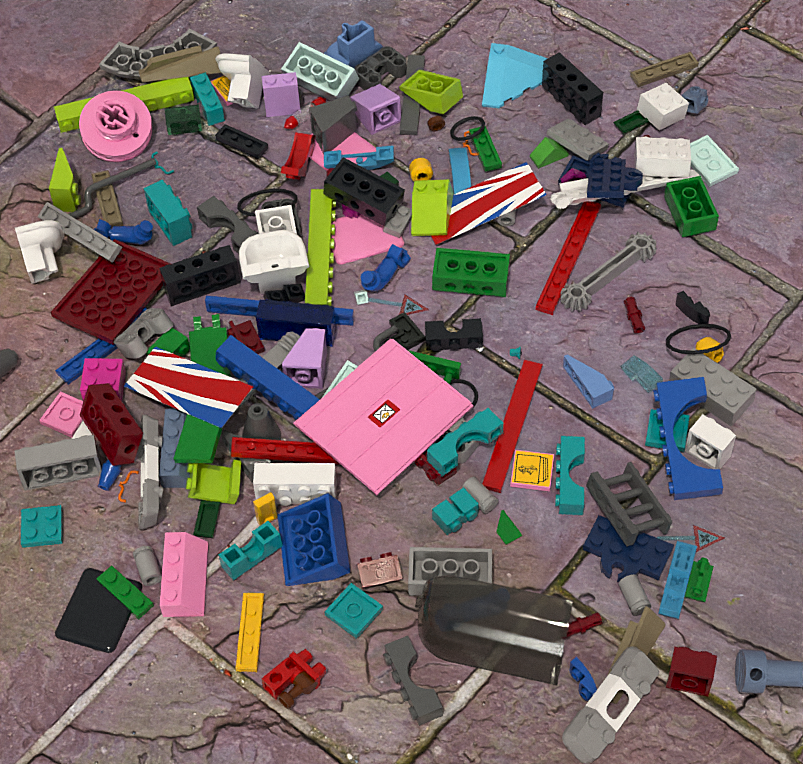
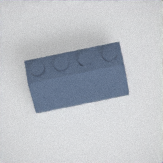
M165 409L159 478L163 488H185L187 477H190V473L187 472L188 463H175L173 459L187 413L178 409Z

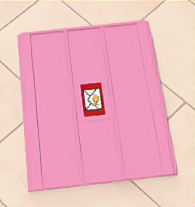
M390 338L293 424L372 492L378 495L458 420L471 411L474 405L394 339Z

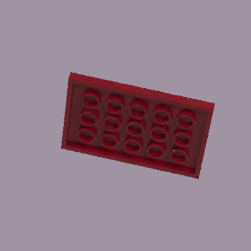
M116 239L113 242L123 248L112 263L100 255L51 311L53 318L114 345V340L130 326L163 286L159 268L171 264Z

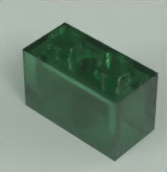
M199 104L164 108L168 135L202 131Z

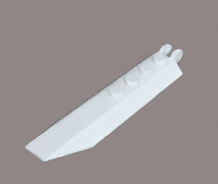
M690 169L689 178L700 176L695 170ZM643 176V183L637 187V191L666 186V183L687 179V177ZM588 178L560 183L561 192L554 193L550 198L551 202L558 209L566 208L569 204L578 205L581 202H593L601 199L587 198ZM624 190V195L637 191Z

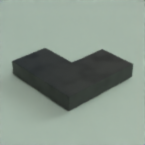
M406 312L389 320L391 327L395 325L398 329L397 334L392 336L391 339H394L406 350L426 341L424 334Z

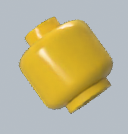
M417 158L410 163L409 172L413 181L431 180L433 170L431 163L427 159Z
M705 337L696 343L695 349L704 350L715 347L720 343L711 337ZM723 347L703 354L718 363L724 356Z

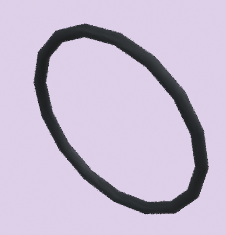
M286 189L260 190L243 197L238 202L237 209L242 214L256 216L255 213L244 211L241 208V204L245 200L263 193L284 192L294 197V201L290 204L293 207L297 203V195L293 191Z
M715 324L689 325L670 333L666 338V346L670 350L681 354L695 355L708 353L727 345L731 340V332L725 327ZM694 328H716L723 330L727 334V338L723 343L704 350H680L670 345V339L674 335Z

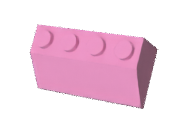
M186 532L165 533L160 609L163 617L204 616L208 541Z

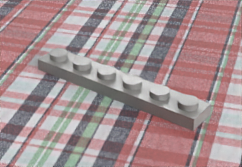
M48 202L37 216L43 221H58L66 235L112 263L123 248Z

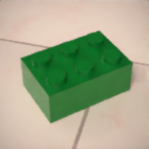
M701 176L666 183L664 198L682 237L717 229L719 215Z

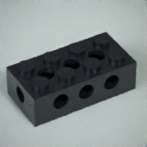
M560 52L543 61L542 86L545 90L549 91L556 100L564 105L566 110L570 111L584 125L601 117L603 91Z
M343 157L325 179L323 194L385 227L402 205L405 189Z
M230 245L159 268L163 288L171 306L240 284L237 260Z

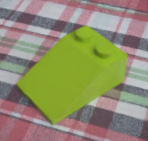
M418 70L399 86L400 90L429 111L438 114L446 113L463 98L460 79Z
M59 148L49 191L55 207L63 212H74L77 210L78 205L81 204V195H78V184L75 183L63 148Z
M449 179L414 181L412 193V236L447 235L454 194Z

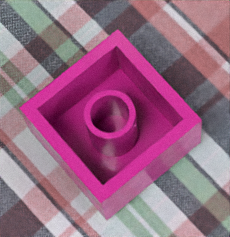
M85 358L80 386L83 402L88 385L110 383L122 401L126 376L123 359Z

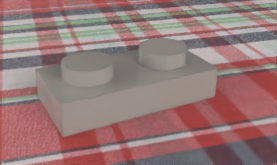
M401 205L386 224L383 232L400 238L412 218V209Z

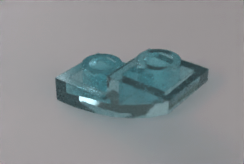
M635 355L620 366L632 381L637 379L648 393L657 386V383L663 381V378L652 367Z

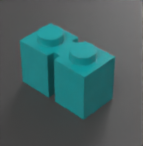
M464 487L449 497L453 502L452 504L446 499L432 509V519L446 535L458 531L462 527V523L474 520L479 513V503Z

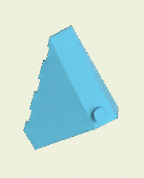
M491 43L482 107L500 108L504 106V101L509 98L513 101L522 96L523 91L530 87L533 90L542 85L543 61L548 58L510 45Z

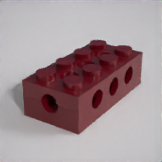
M110 383L88 385L80 417L91 434L94 435L95 440L112 466L134 463L141 439L143 438L142 429L135 422L133 416L129 413L125 404L122 403Z

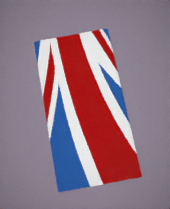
M525 162L454 194L447 235H433L431 237L437 245L546 196V193L528 163Z
M158 347L151 351L124 385L126 388L220 428L225 425L253 388L251 385Z

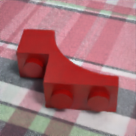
M295 132L289 158L285 165L281 167V173L286 174V178L300 180V176L306 177L308 158L312 156L314 150L315 135Z

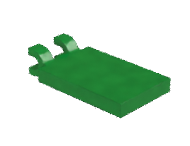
M219 314L212 315L213 327L202 328L201 316L193 317L194 331L189 332L191 361L231 377V371L227 367L220 366L215 359L216 350L227 339L226 327L221 328Z

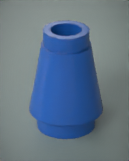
M109 460L103 463L98 487L109 491L121 473V465L112 466Z

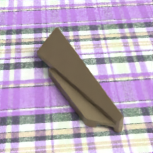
M199 45L152 57L147 61V66L144 69H139L138 72L142 82L190 77L205 72L206 74L221 73L215 60L216 56L220 54V50L217 46L202 52Z
M645 606L639 623L630 620L611 667L627 647H637L646 656L650 652L665 628V622L649 607ZM619 690L611 700V703L617 704L625 691Z

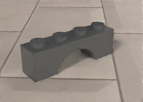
M212 196L197 207L199 219L209 228L226 227L234 232L231 237L232 247L238 254L242 243L247 238L258 234L257 231L249 228L244 220H240L233 210L230 211L222 200H218L215 196Z
M405 636L386 644L385 653L383 654L384 661L387 666L391 665L393 670L391 672L392 678L396 684L399 683L401 686L400 694L403 701H408L410 705L408 710L412 720L416 719L420 726L442 717L443 707L435 690L418 687L409 678V671L417 662L416 651L409 637Z

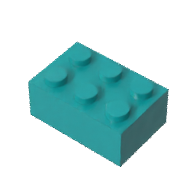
M162 179L143 188L148 212L170 243L175 246L192 238L191 230L193 227L189 221V218H191L187 208L182 207L179 197L174 196L171 186L166 185Z

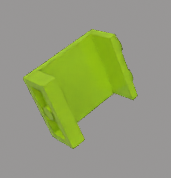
M233 459L231 467L204 463L187 464V472L190 473V477H187L185 489L188 490V498L228 504L236 503L240 489V460Z

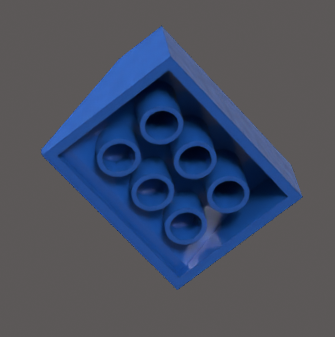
M327 493L277 514L282 541L281 550L286 586L333 580L351 573L340 501Z

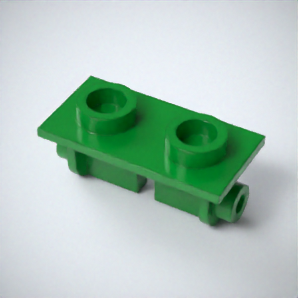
M702 557L698 562L693 561L685 594L686 598L702 602L706 601L714 567L710 565L707 558Z

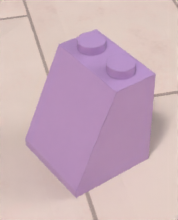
M296 72L262 76L266 117L300 114Z
M381 84L350 97L351 101H354L357 106L356 116L371 135L401 122L400 97Z
M305 329L282 362L283 373L303 388L323 389L327 357L325 329Z

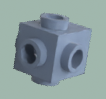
M692 86L682 94V97L689 102L687 112L697 114L708 104L706 89Z

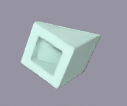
M366 290L354 292L357 305L369 302Z

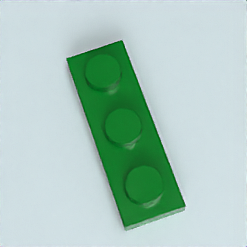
M485 126L483 131L471 140L484 171L487 172L502 168V162ZM480 127L469 129V135L478 131Z
M112 565L96 578L138 620L154 607L153 602Z

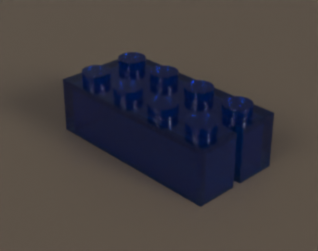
M260 299L256 314L260 340L278 341L288 332L293 331L301 336L305 329L319 328L325 329L326 345L333 347L336 333L334 306Z

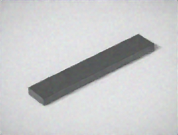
M408 55L405 81L418 70L424 71L425 56ZM405 93L403 96L400 134L417 135L420 104Z

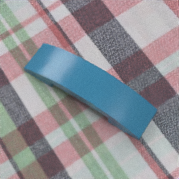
M394 146L376 147V152L342 155L341 150L324 152V167L328 169L335 168L344 157L357 158V165L367 170L380 168L394 161Z
M466 147L448 149L454 194L471 187Z

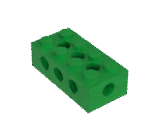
M436 248L432 274V290L506 297L510 254Z

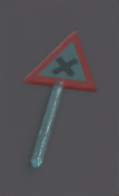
M404 294L402 303L368 298L369 302L401 306L399 315L403 312L410 315L429 310L406 294Z
M693 525L694 536L657 537L661 540H695L696 552L725 539L721 535Z

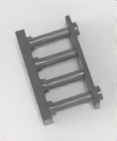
M632 462L627 463L623 474L605 480L598 471L590 474L586 487L626 546L634 544L639 532L657 526L663 535L668 533L673 522L670 515L666 513ZM627 481L632 488L631 490L614 494L609 489V486ZM637 496L642 503L641 505L624 509L619 501ZM646 511L652 517V520L636 525L629 518Z

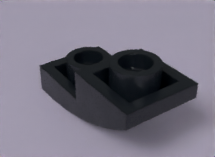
M301 283L283 285L282 290L265 291L263 297L265 301L297 304L305 300V293Z
M684 291L677 293L675 305L680 311L697 324H708L710 317L708 308L704 307L700 301L694 304L692 298L687 296Z

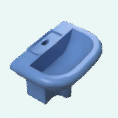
M361 20L355 25L343 23L342 34L337 37V41L331 44L324 54L355 69L356 65L378 52L383 46L374 39V28Z

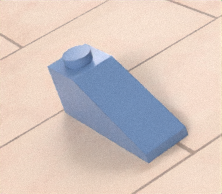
M569 355L564 356L563 368L592 409L612 400L614 386L610 380H607L602 373Z

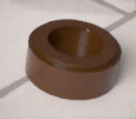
M434 116L428 120L427 125L430 131L435 132L445 126V121L442 116Z

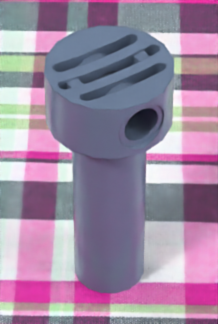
M741 649L737 654L735 665L737 690L743 693H763L766 685L803 687V662L768 660L762 650Z

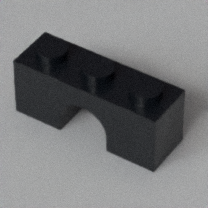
M481 318L462 319V328L457 332L446 330L444 320L425 321L426 351L483 348Z

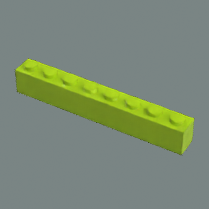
M188 77L168 79L121 90L138 97L146 105L149 112L194 101L193 90ZM92 98L54 106L61 133L79 129L81 112Z
M311 189L307 254L309 268H307L305 305L332 307V297H329V293H333V282H330V278H333V267H330V264H334V253H331V249H335V240L331 238V235H335V224H332V221H336V210H333V207H336V200L324 195V189Z

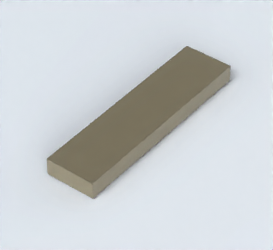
M691 52L632 71L630 77L637 87H641L696 68L699 62Z
M109 170L91 174L93 183L110 177ZM110 184L96 190L103 221L109 223L112 228L113 226H123L113 185Z

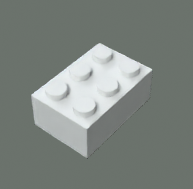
M636 137L634 151L635 169L641 171L643 176L689 178L691 166L690 140L683 138Z

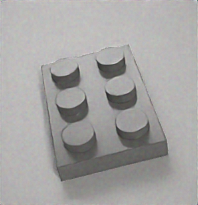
M566 119L549 128L546 134L587 161L598 152L606 151L609 143L605 142L601 137L592 134L588 129L579 126L570 119Z

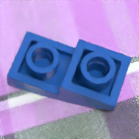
M575 657L570 662V675L574 680L580 681L579 694L585 701H589L597 691V687L587 668Z

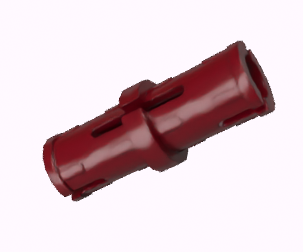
M628 297L624 300L627 318L632 324L634 333H642L645 330L641 318L642 312L637 307L635 297Z
M598 612L583 618H575V621L559 626L560 634L563 639L577 633L583 634L590 628L602 625V618Z

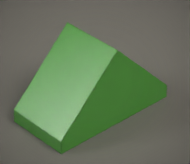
M545 137L530 154L531 160L538 169L569 156V153L560 143L548 137Z

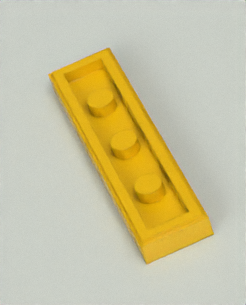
M243 593L236 672H257L264 593Z

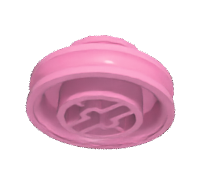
M108 91L101 93L85 105L80 115L79 128L84 145L89 152L104 161L124 162L133 159L145 150L151 140L152 123L149 110L138 97L128 92Z

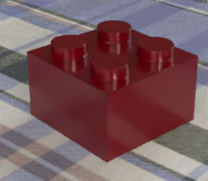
M674 646L666 688L708 697L714 679L717 655H712L708 651L698 652L688 647Z

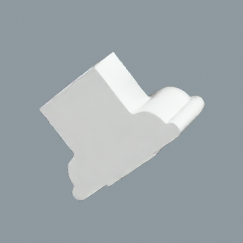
M228 53L217 55L215 60L218 63L220 72L231 80L227 101L240 104L242 107L259 108L263 87L262 76L270 75L269 71L251 55Z
M44 220L15 227L31 284L48 280L50 274L58 272L54 253L61 248L64 238L62 225L58 221Z
M277 230L253 235L247 238L239 249V261L243 279L250 283H258L260 294H263L265 291L282 290L283 285L296 284L295 276L304 273L309 268L307 253L302 239L296 233L288 230Z

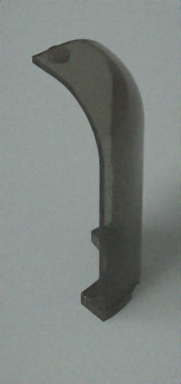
M457 576L434 577L424 584L422 594L417 596L415 608H419L417 628L421 642L434 656L456 664L553 685L558 684L565 644L562 636L567 637L573 600Z

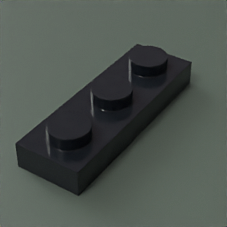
M226 124L215 135L217 141L257 159H260L268 149V143Z

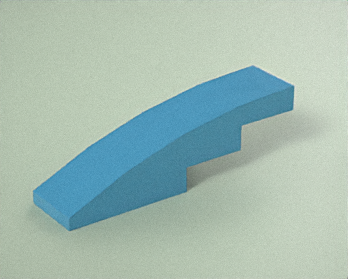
M677 541L658 614L679 619L697 546Z

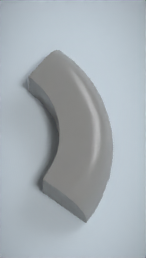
M188 29L186 33L168 46L160 45L149 47V49H139V47L118 42L99 63L101 70L110 74L141 80L138 70L144 69L150 58L199 45L203 52L217 47V42L191 29Z

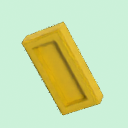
M271 492L253 501L256 520L259 526L267 521L271 522L278 518L275 497Z

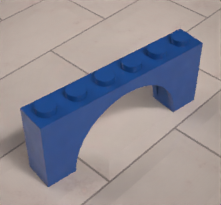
M704 377L657 383L656 390H653L654 401H658L659 408H656L657 419L662 422V426H659L660 438H664L665 445H662L663 456H667L668 463H665L666 475H670L671 482H668L669 494H673L674 500L721 495L723 484L720 469L702 468L688 461L678 450L673 436V430L679 417L690 407L706 402L707 391Z

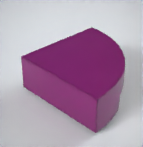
M572 168L561 178V182L585 179L586 175L584 172Z

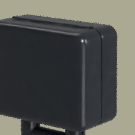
M87 568L83 571L56 628L55 636L64 641L111 653L119 643L131 612L97 581L96 578L104 571ZM126 578L138 590L142 591L143 586L141 582Z

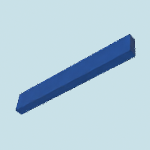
M144 308L132 323H134L140 317V315L147 309ZM97 339L56 369V374L69 385L82 375L85 358L104 359L115 351L117 346Z

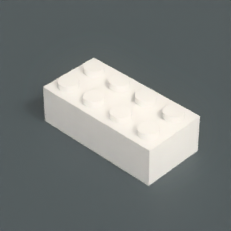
M255 463L253 479L255 498L257 500L271 492L275 497V504L283 506L303 504L327 493L336 498L337 479L335 463Z

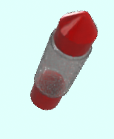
M318 97L291 114L286 119L284 128L294 129L309 120V108L326 103V98Z

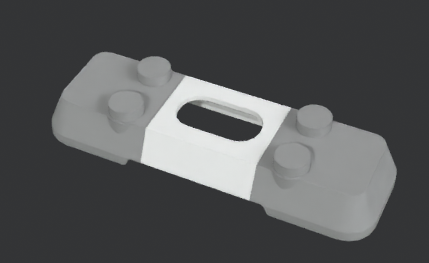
M142 415L140 428L143 432V438L138 448V459L141 460L142 502L138 504V528L146 529L156 525L160 499H162L163 487L159 486L158 458L160 448L162 447V436H158V420L148 415Z
M627 647L611 667L612 671L563 732L562 740L564 745L581 763H592L599 757L607 744L615 740L616 732L643 695L650 692L651 684L659 674V670L654 663L637 647ZM619 690H624L628 694L629 701L616 719H612L607 714V706Z

